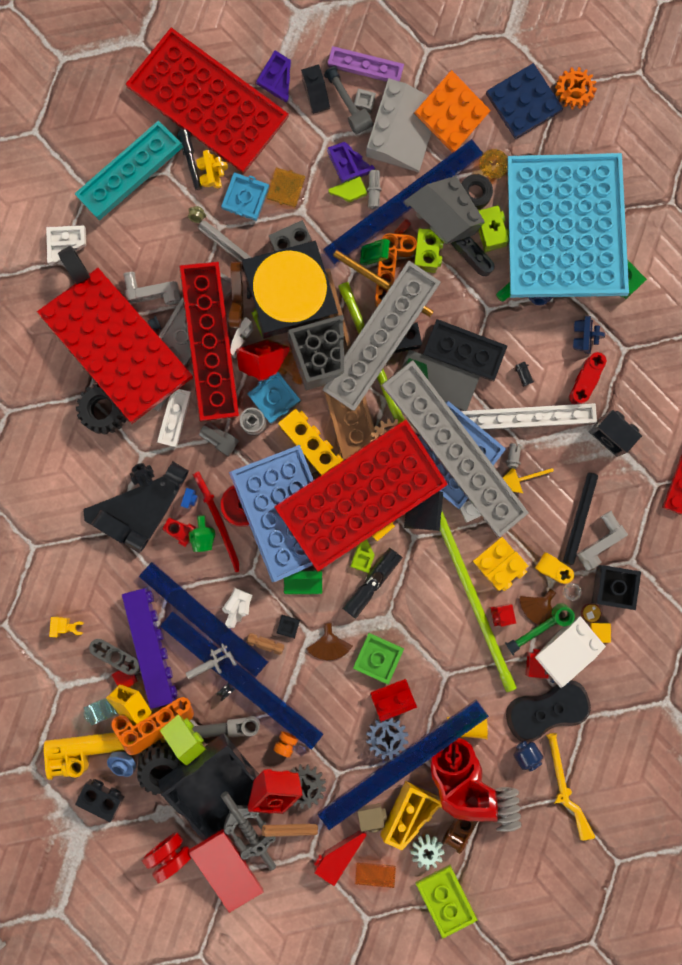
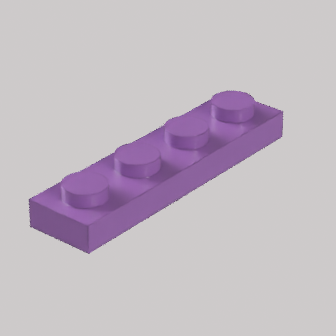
M332 46L328 60V67L336 66L338 70L386 82L388 78L400 81L404 68L402 63Z

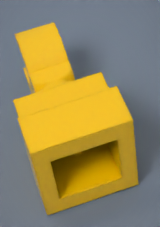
M51 617L49 637H59L61 633H68L69 631L75 635H82L83 632H78L76 626L83 625L84 622L78 621L74 624H69L70 618Z

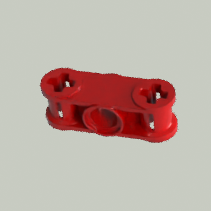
M595 352L585 361L569 394L571 404H584L589 400L607 362L604 354ZM594 359L597 360V366L594 365ZM578 393H581V396H580V397H581L582 399H580V400L578 399V395H577Z

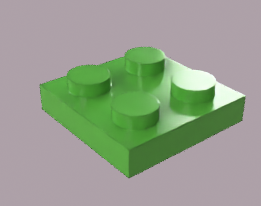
M368 632L353 669L389 685L404 648Z

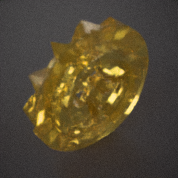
M491 149L481 156L479 161L480 169L483 175L488 176L490 179H499L508 171V157L503 151ZM496 158V165L499 166H496L495 169L492 170V165L489 163H492Z

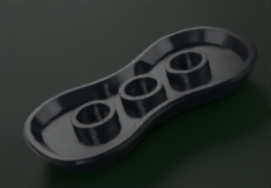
M570 680L569 684L567 683L562 688L555 685L543 695L522 696L514 699L506 710L507 723L510 731L518 740L532 742L554 727L575 726L583 723L591 712L590 699L585 688L580 683Z

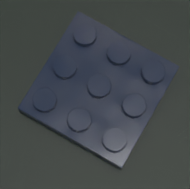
M534 63L486 91L487 97L514 139L519 138L563 110L562 105Z

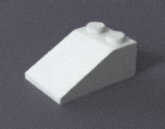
M579 616L574 619L571 625L563 626L535 658L558 686L562 688L590 664L606 646Z

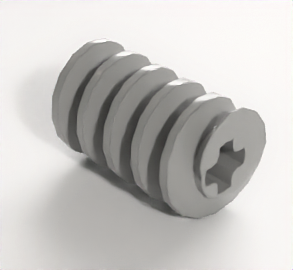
M511 787L496 788L495 790L499 792L497 799L500 800L497 806L501 808L498 811V815L501 818L498 819L497 823L502 824V826L496 829L501 832L515 831L522 826L521 822L518 821L521 815L517 813L520 811V806L517 805L520 799L516 797L519 791Z

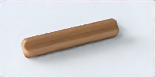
M317 824L262 826V835L265 837L318 834Z

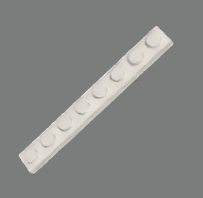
M596 403L461 411L483 430L597 423Z

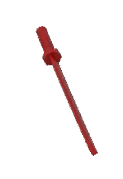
M198 471L192 475L204 496V503H207L216 522L234 570L239 572V560L213 500L215 496L214 494L211 495Z

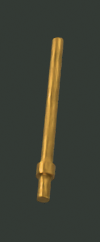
M335 251L333 257L389 291L392 284L340 251ZM427 306L422 310V313L428 317H431L434 312Z

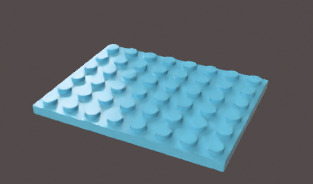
M622 153L508 156L510 298L628 296L629 282Z

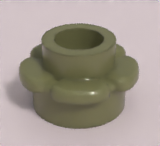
M194 206L188 209V218L192 222L201 223L206 218V214L201 207Z

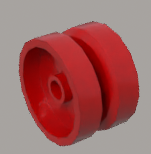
M234 485L230 486L223 493L220 502L221 513L224 519L231 525L237 527L249 526L243 508L238 507V503L241 502Z
M177 832L161 841L141 860L147 869L157 866L152 876L158 884L178 872L192 858L189 854L188 846L179 848L183 839Z

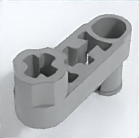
M135 272L123 274L126 285V300L129 303L144 302L164 297L166 305H175L181 300L178 282L171 281L138 288Z
M612 511L601 516V519H603L610 530L609 534L577 553L586 571L602 563L597 554L628 535L624 527L618 523Z

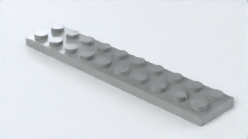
M413 360L381 385L498 537H501L529 513Z

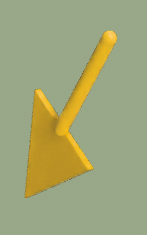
M512 468L502 478L513 492L523 493L520 485L521 481L551 473L554 470L551 468L518 478L516 470Z

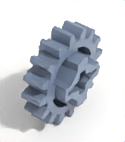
M393 717L382 722L375 719L376 725H369L372 731L366 732V735L371 737L366 740L368 744L372 743L369 750L375 749L374 755L377 757L379 754H382L383 760L386 755H389L390 760L393 759V754L399 757V750L405 752L403 744H408V740L404 739V737L409 736L408 732H403L406 728L405 725L399 726L400 720L397 719L393 722ZM389 725L394 726L398 731H392ZM382 726L381 732L375 735L377 729ZM385 730H387V733H389V736H391V738L389 739V746L386 740L382 739L385 738ZM400 740L399 744L393 749L395 742ZM377 745H383L386 750L380 749Z

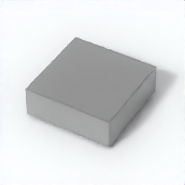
M358 89L354 102L357 110L366 109L367 112L371 113L376 93Z

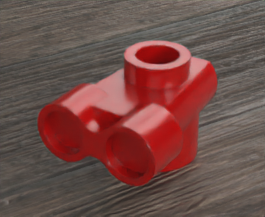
M168 518L162 530L179 541L178 544L186 547L189 542V532L196 529V526L190 523L186 525ZM171 525H177L178 529L176 532L170 530Z

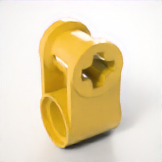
M544 552L535 567L537 571L559 583L567 584L574 578V572L570 567ZM560 571H567L566 575L568 577L561 579L562 575L560 574Z

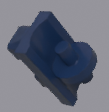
M585 316V320H577L574 324V331L584 332V338H574L573 348L574 350L584 351L585 354H591L592 339H594L593 345H599V339L605 338V333L600 332L599 325H595L594 332H592L593 320H591V316Z

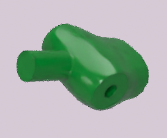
M205 515L197 516L198 528L189 532V540L193 552L212 550L216 535L215 530L212 527H206Z

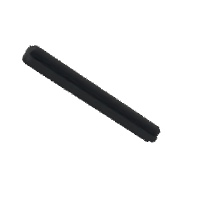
M588 472L563 558L565 564L573 565L575 562L598 480V475Z

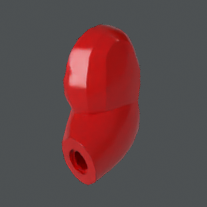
M448 737L441 740L435 746L432 753L431 772L432 779L439 791L442 809L456 819L497 822L496 790L482 782V767L472 745L458 737Z

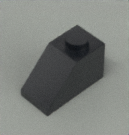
M319 64L301 69L302 82L312 113L315 114L330 109L326 85Z

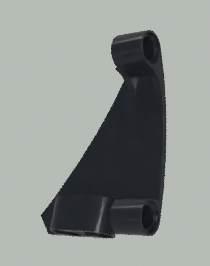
M172 461L166 473L162 477L153 480L150 485L137 487L84 508V521L119 543H123L136 552L141 553L170 508L189 470Z

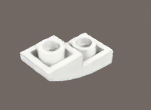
M247 317L242 321L241 327L237 329L232 340L230 351L234 359L237 357L236 349L247 346L243 338H247L253 331V324Z

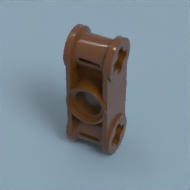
M455 818L445 833L442 844L451 846L459 854L462 853L478 821H469L467 827H460L462 820Z

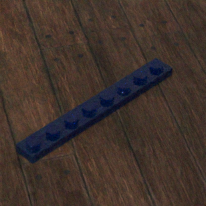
M151 562L140 574L139 577L216 644L222 647V643L224 646L227 645V652L230 651L234 659L256 677L267 665L268 660L247 644L233 630L228 628L155 563Z

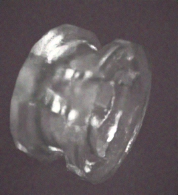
M568 583L563 587L562 593L567 600L574 601L580 598L582 591L579 585ZM569 587H570V588H574V587H575V589H576V590L574 591L575 594H576L575 596H573V595H570V596H569V595H568V594H569V590H568Z

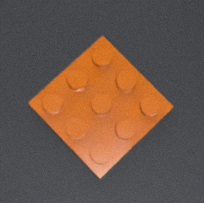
M451 70L415 110L414 114L454 153L491 110Z

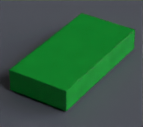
M384 238L361 246L360 264L366 266L388 259L390 240Z

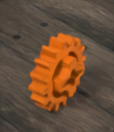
M571 67L569 73L565 70L562 76H559L555 89L558 90L555 95L561 96L559 102L564 101V107H567L569 104L571 109H574L576 105L578 109H581L583 104L588 106L589 102L593 100L597 90L594 87L596 81H591L593 74L588 76L587 69L581 72L580 67H578L577 71H574L573 67Z

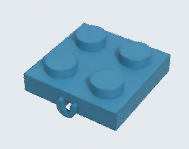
M234 172L221 208L235 215H240V217L243 216L257 221L270 186L267 183L256 180L253 176L249 175V177Z
M279 372L270 376L267 380H260L258 382L259 385L247 393L270 424L274 423L281 416H285L286 413L290 412V409L301 402Z

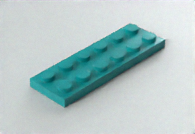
M158 120L81 187L75 195L100 221L179 152L183 145Z

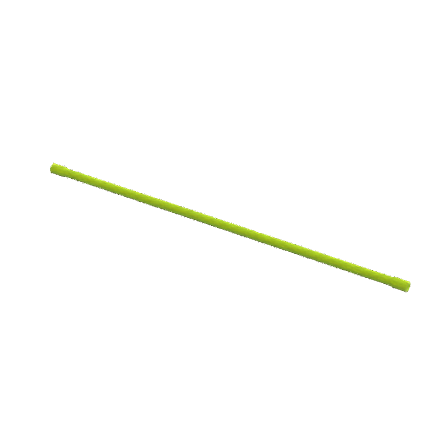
M349 282L340 284L338 288L348 307L358 334H360L365 323L355 302ZM383 369L377 379L394 421L398 419V423L404 420L401 410L381 386L388 380ZM442 511L441 534L499 671L505 691H513L517 687L504 661Z

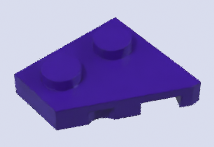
M275 50L256 81L258 86L285 103L289 99L291 60Z
M346 142L333 145L327 149L341 183L359 176L368 175L371 170H375L372 164L371 166L362 159L363 157L358 152L353 151L352 147Z

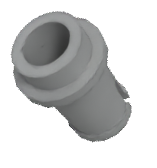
M509 444L508 460L505 462L508 468L517 469L521 465L519 458L522 445Z

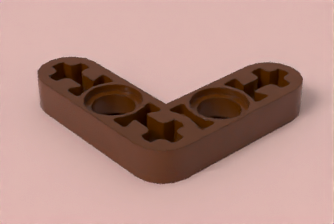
M231 262L232 304L229 311L230 328H240L244 314L241 262Z

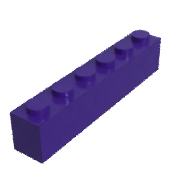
M148 588L122 594L149 707L152 709L170 704L176 700L175 697H178L176 686H172L171 678H173L171 667L167 666L166 659H168V653L166 648H163L161 642L163 640V633L161 629H158L156 622L159 621L158 614L152 607V602H154L153 594L151 591H148Z

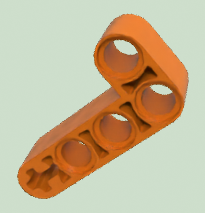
M389 233L382 237V239H388L394 244L393 247L389 248L388 259H386L390 260L392 265L385 266L382 263L383 261H379L377 275L381 278H388L392 285L395 278L396 258L411 257L415 253L417 241L413 236ZM408 243L411 244L413 248L407 250L403 247V245ZM377 284L375 294L376 307L382 301V293L386 292L387 294L388 292Z
M181 697L135 726H132L129 719L124 715L115 717L111 726L125 752L129 755H136L162 739L164 736L160 730L178 714L184 720L186 718L191 720L194 716V711L190 701L185 697Z

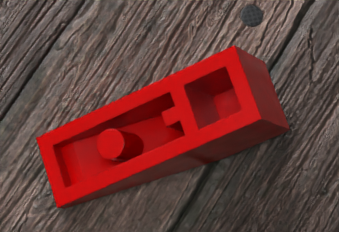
M360 829L327 849L322 856L319 854L313 864L315 866L314 873L335 886L367 836L366 831L361 832Z

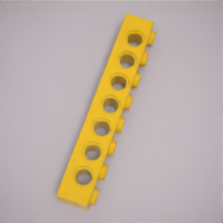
M295 409L278 424L296 446H301L304 456L317 472L322 475L343 461V458L339 454L334 455L331 451L333 447L327 440L323 441L319 437L321 433L315 425L311 427L307 423L308 417L302 410L298 412ZM304 426L306 433L298 435L296 433L297 427ZM312 440L319 443L318 448L315 450L308 448V443ZM323 455H328L331 458V462L324 465L320 462V458ZM395 521L372 535L376 542L395 527L393 525Z

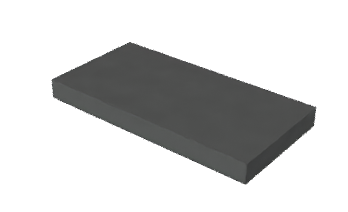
M409 350L402 368L407 364L409 358L427 364L429 382L444 402L449 401L457 409L467 411L480 376Z

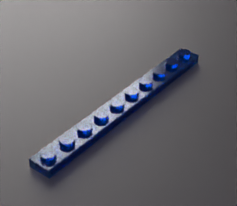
M471 139L326 246L323 252L335 266L340 262L333 257L336 250L346 256L350 255L411 210V206L407 207L403 203L407 198L427 184L458 175L481 158L483 152Z
M172 611L160 627L204 663L214 660V657L210 656V650L215 651L219 648ZM223 651L216 654L217 658L226 655ZM229 657L218 662L222 673L219 674L215 666L211 668L311 750L324 735L322 731L237 662V665L234 666Z
M475 699L321 809L317 815L328 830H331L487 719L489 715L478 700Z

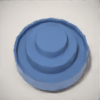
M113 752L107 760L110 770L118 776H131L136 769V762L126 752Z

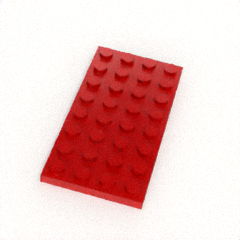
M172 27L126 82L128 89L182 129H187L194 138L243 174L289 117V113Z
M96 268L89 273L90 278L79 284L75 283L39 309L37 313L128 421L133 424L190 381L193 375L99 268Z
M404 419L274 507L316 570L320 571L446 487L448 483L408 421Z

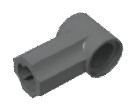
M208 421L199 433V436L213 444L217 450L228 457L239 443V440L227 432L224 433Z

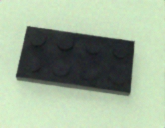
M436 319L423 355L494 382L508 345Z

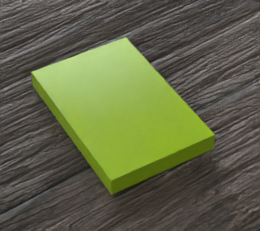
M451 865L415 882L442 939L478 921Z

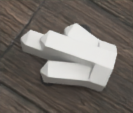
M237 588L233 589L230 598L222 608L225 614H229L225 623L228 628H235L236 622H241L242 617L249 615L252 594Z

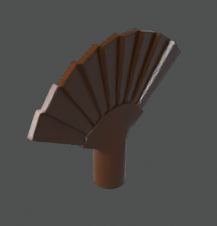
M550 588L544 597L520 596L521 608L528 619L538 625L552 617L551 600L556 592Z
M327 622L324 623L325 634L306 648V650L314 657L327 661L345 656L353 645L332 633V623Z

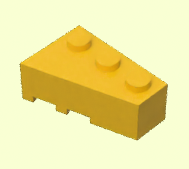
M405 781L380 833L384 843L403 850L419 833V829L431 820L432 815L439 808H442L440 797Z

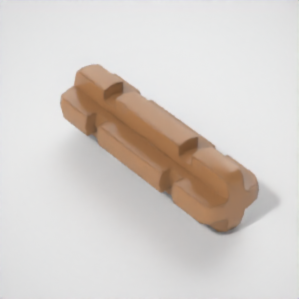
M253 633L248 635L246 643L254 646L255 644L258 648L269 652L274 651L278 655H281L284 650V644L277 642L276 644L274 643L275 641L261 636L258 638Z

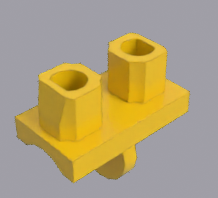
M209 150L203 151V156L196 159L198 168L201 171L206 169L207 174L200 176V183L204 187L213 186L216 189L221 188L220 177L224 176V171L228 169L227 162H222L221 157H216L215 154H210Z

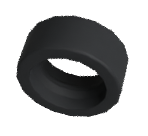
M71 245L58 252L59 258L76 284L90 278L87 269Z

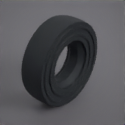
M473 174L462 181V186L477 209L483 208L490 202L493 195V187L488 178L480 174ZM471 186H480L483 190V195L480 198L471 197L469 194Z

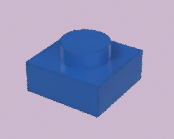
M186 488L181 503L182 507L191 509L192 506H195L198 495H195V490Z

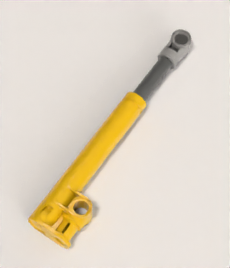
M249 716L247 718L230 719L226 723L194 726L192 730L194 732L197 731L202 738L217 737L223 733L228 735L229 738L254 736L260 728V721L255 716ZM249 721L254 722L256 729L253 731L248 730L246 723ZM114 732L46 740L44 742L46 777L48 780H52L55 776L63 775L64 777H79L88 769V755L125 750ZM164 737L160 739L161 743H165L166 739ZM75 762L81 765V771L75 770Z

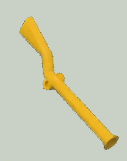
M557 733L547 734L560 791L556 795L557 799L554 804L562 802L565 807L575 813L581 841L594 839L596 837L581 808L569 800L572 791L566 786L556 739Z

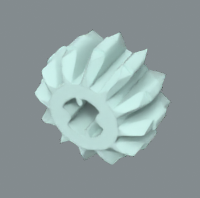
M429 834L425 835V840L418 836L419 843L413 841L412 845L414 848L410 850L411 854L414 855L412 858L413 862H418L419 868L425 864L426 870H429V865L431 864L434 868H437L436 861L440 863L443 861L440 857L444 855V850L440 849L443 846L442 843L437 842L436 836H433L431 840ZM428 849L431 854L427 855L424 853V850Z

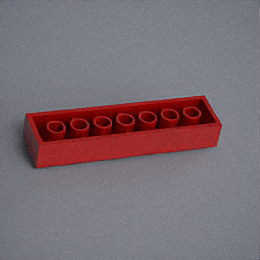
M219 262L180 265L179 271L199 421L238 417L239 412Z

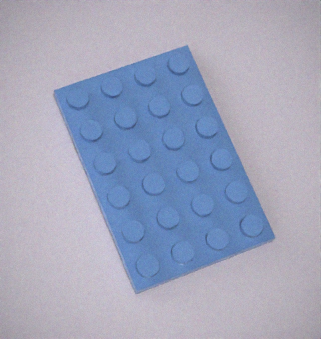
M295 446L229 472L271 581L276 582L312 566V562L274 507L313 481L301 446Z

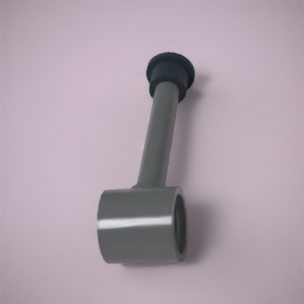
M330 67L325 71L324 77L334 84L350 111L351 116L348 117V123L354 134L357 135L372 127L373 122L367 110H357L339 80L340 76L337 73V67Z

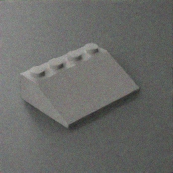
M388 78L366 148V157L419 172L431 131L414 112L428 95L406 83Z

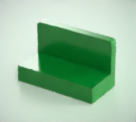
M299 571L283 578L284 594H322V571Z

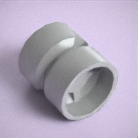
M251 407L244 410L240 415V425L244 431L253 436L264 432L267 424L264 414L257 408Z

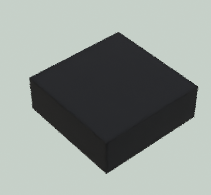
M282 614L276 633L295 639L300 619Z

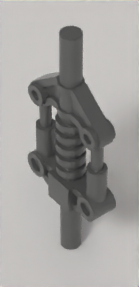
M228 792L222 793L221 798L230 810L223 829L226 834H230L234 839L233 842L238 848L241 858L248 859L249 857H258L260 855L269 870H274L276 864L268 854L267 849L275 841V836H258L247 819L255 818L262 831V826L267 824L261 820L259 812H248V806H237ZM237 824L248 839L249 844L244 845L240 837H237L234 833Z

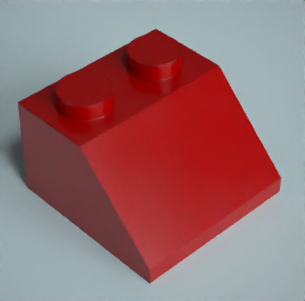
M269 339L238 348L236 353L239 371L248 376L258 378V380H267L270 376L277 374L290 348Z
M272 769L263 770L254 779L248 812L284 814L302 796L299 774L287 770L282 772L273 771Z

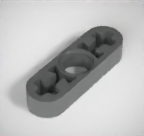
M95 639L90 643V653L128 675H136L140 672L137 658L102 639ZM96 645H101L102 648L108 650L107 653L97 652ZM119 652V661L113 663L111 661L112 653ZM124 661L134 662L135 669H130L129 666L123 664Z

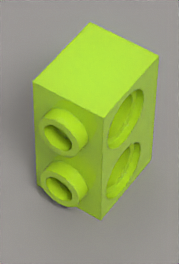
M418 229L414 264L425 272L436 273L437 267H441L442 256L439 255V249H443L444 242L430 229ZM432 239L435 244L428 245L425 240ZM425 257L432 258L433 262L426 263L423 259Z

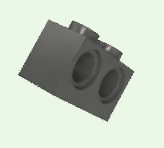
M303 220L268 235L274 251L281 250L278 248L281 243H286L288 245L287 248L312 242V238ZM299 235L305 237L301 242L295 240Z

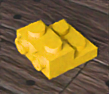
M500 537L472 561L497 591L501 589L506 591L512 586L511 581L515 577L520 579L527 573L526 568L528 567L526 562L512 549L503 537Z

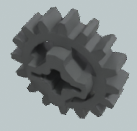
M299 764V770H296L294 767L291 771L293 773L299 774L301 786L303 779L306 785H309L307 793L304 787H301L304 799L299 798L293 806L300 803L301 809H303L304 804L311 808L312 802L318 805L317 798H324L321 792L326 791V787L322 786L326 783V779H320L323 773H316V766L312 770L309 764L306 765V768ZM306 774H310V775H312L314 778L311 779V778L308 777ZM318 788L316 794L311 797V792Z

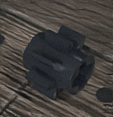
M144 463L135 465L130 473V479L133 484H139L140 487L150 485L153 481L152 478L155 477L152 467L150 465L145 466Z

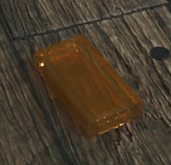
M357 862L355 884L394 888L396 866Z

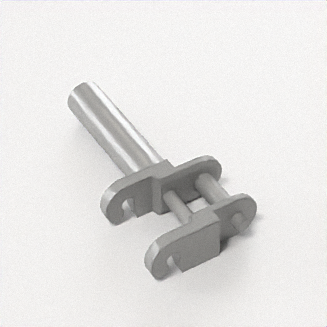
M222 643L221 648L215 651L210 650V656H213L214 660H209L186 672V676L190 680L214 666L220 674L222 671L219 668L218 662L226 657L230 658L234 666L237 664L230 651L227 652V645L224 646ZM222 651L225 652L226 655L217 658L216 654Z

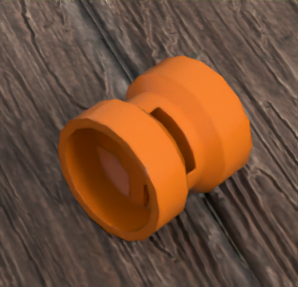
M281 731L279 741L275 743L273 750L282 756L290 758L293 753L292 748L299 739L288 732Z

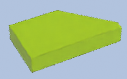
M360 176L328 189L330 195L338 196L348 202L367 196V191Z
M367 539L357 546L350 567L369 573L375 555Z

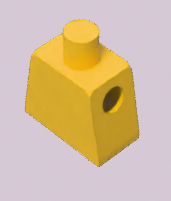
M119 685L106 697L117 713L126 716L133 725L138 724L151 715L152 711L137 690Z

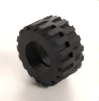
M94 384L93 388L87 387L86 393L82 391L80 394L82 398L77 399L79 406L76 407V411L79 412L77 417L84 426L98 434L116 432L115 429L122 428V422L125 423L127 421L125 416L98 384ZM103 399L110 400L112 403L110 415L105 419H96L93 414L96 403Z
M161 740L157 741L156 744H152L143 750L139 756L137 779L140 781V786L142 788L145 787V791L148 793L151 791L152 795L161 794L158 781L183 763L177 758L166 740L165 743H161ZM166 765L171 767V769L161 771L154 767Z

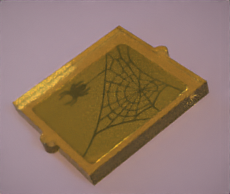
M276 168L267 199L278 202L280 205L285 204L296 208L306 177L293 173L292 170L286 171Z

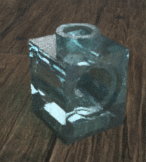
M106 697L84 707L85 711L83 712L85 720L90 722L91 726L117 714Z

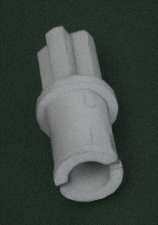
M371 170L369 172V188H367V191L369 192L368 208L370 209L380 208V192L382 188H380L379 170Z

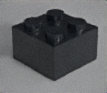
M611 410L597 421L589 430V433L612 454L618 457L628 453L642 435L635 425L629 424L624 420L625 417L622 413Z
M598 565L596 567L591 603L636 610L641 571Z

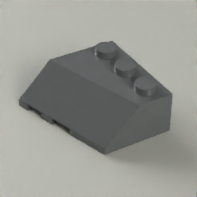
M457 176L427 184L403 202L407 207L411 206L417 212L416 216L420 220L423 218L430 225V229L445 244L475 235L485 222Z
M343 315L288 330V342L306 391L324 386L344 373Z

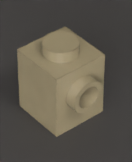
M380 803L357 807L361 832L367 830L369 832H378L381 828H384V821H387L385 808L381 809Z

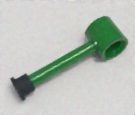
M556 604L552 608V617L517 640L513 639L508 643L505 642V644L514 656V653L520 650L519 647L555 624L564 627L571 625L575 619L574 612L566 604ZM567 611V616L559 619L560 612Z

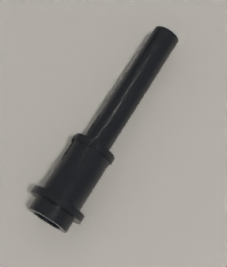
M187 129L180 130L177 139L183 145L182 153L186 156L194 189L200 190L202 186L193 157L195 151L190 138L192 135Z

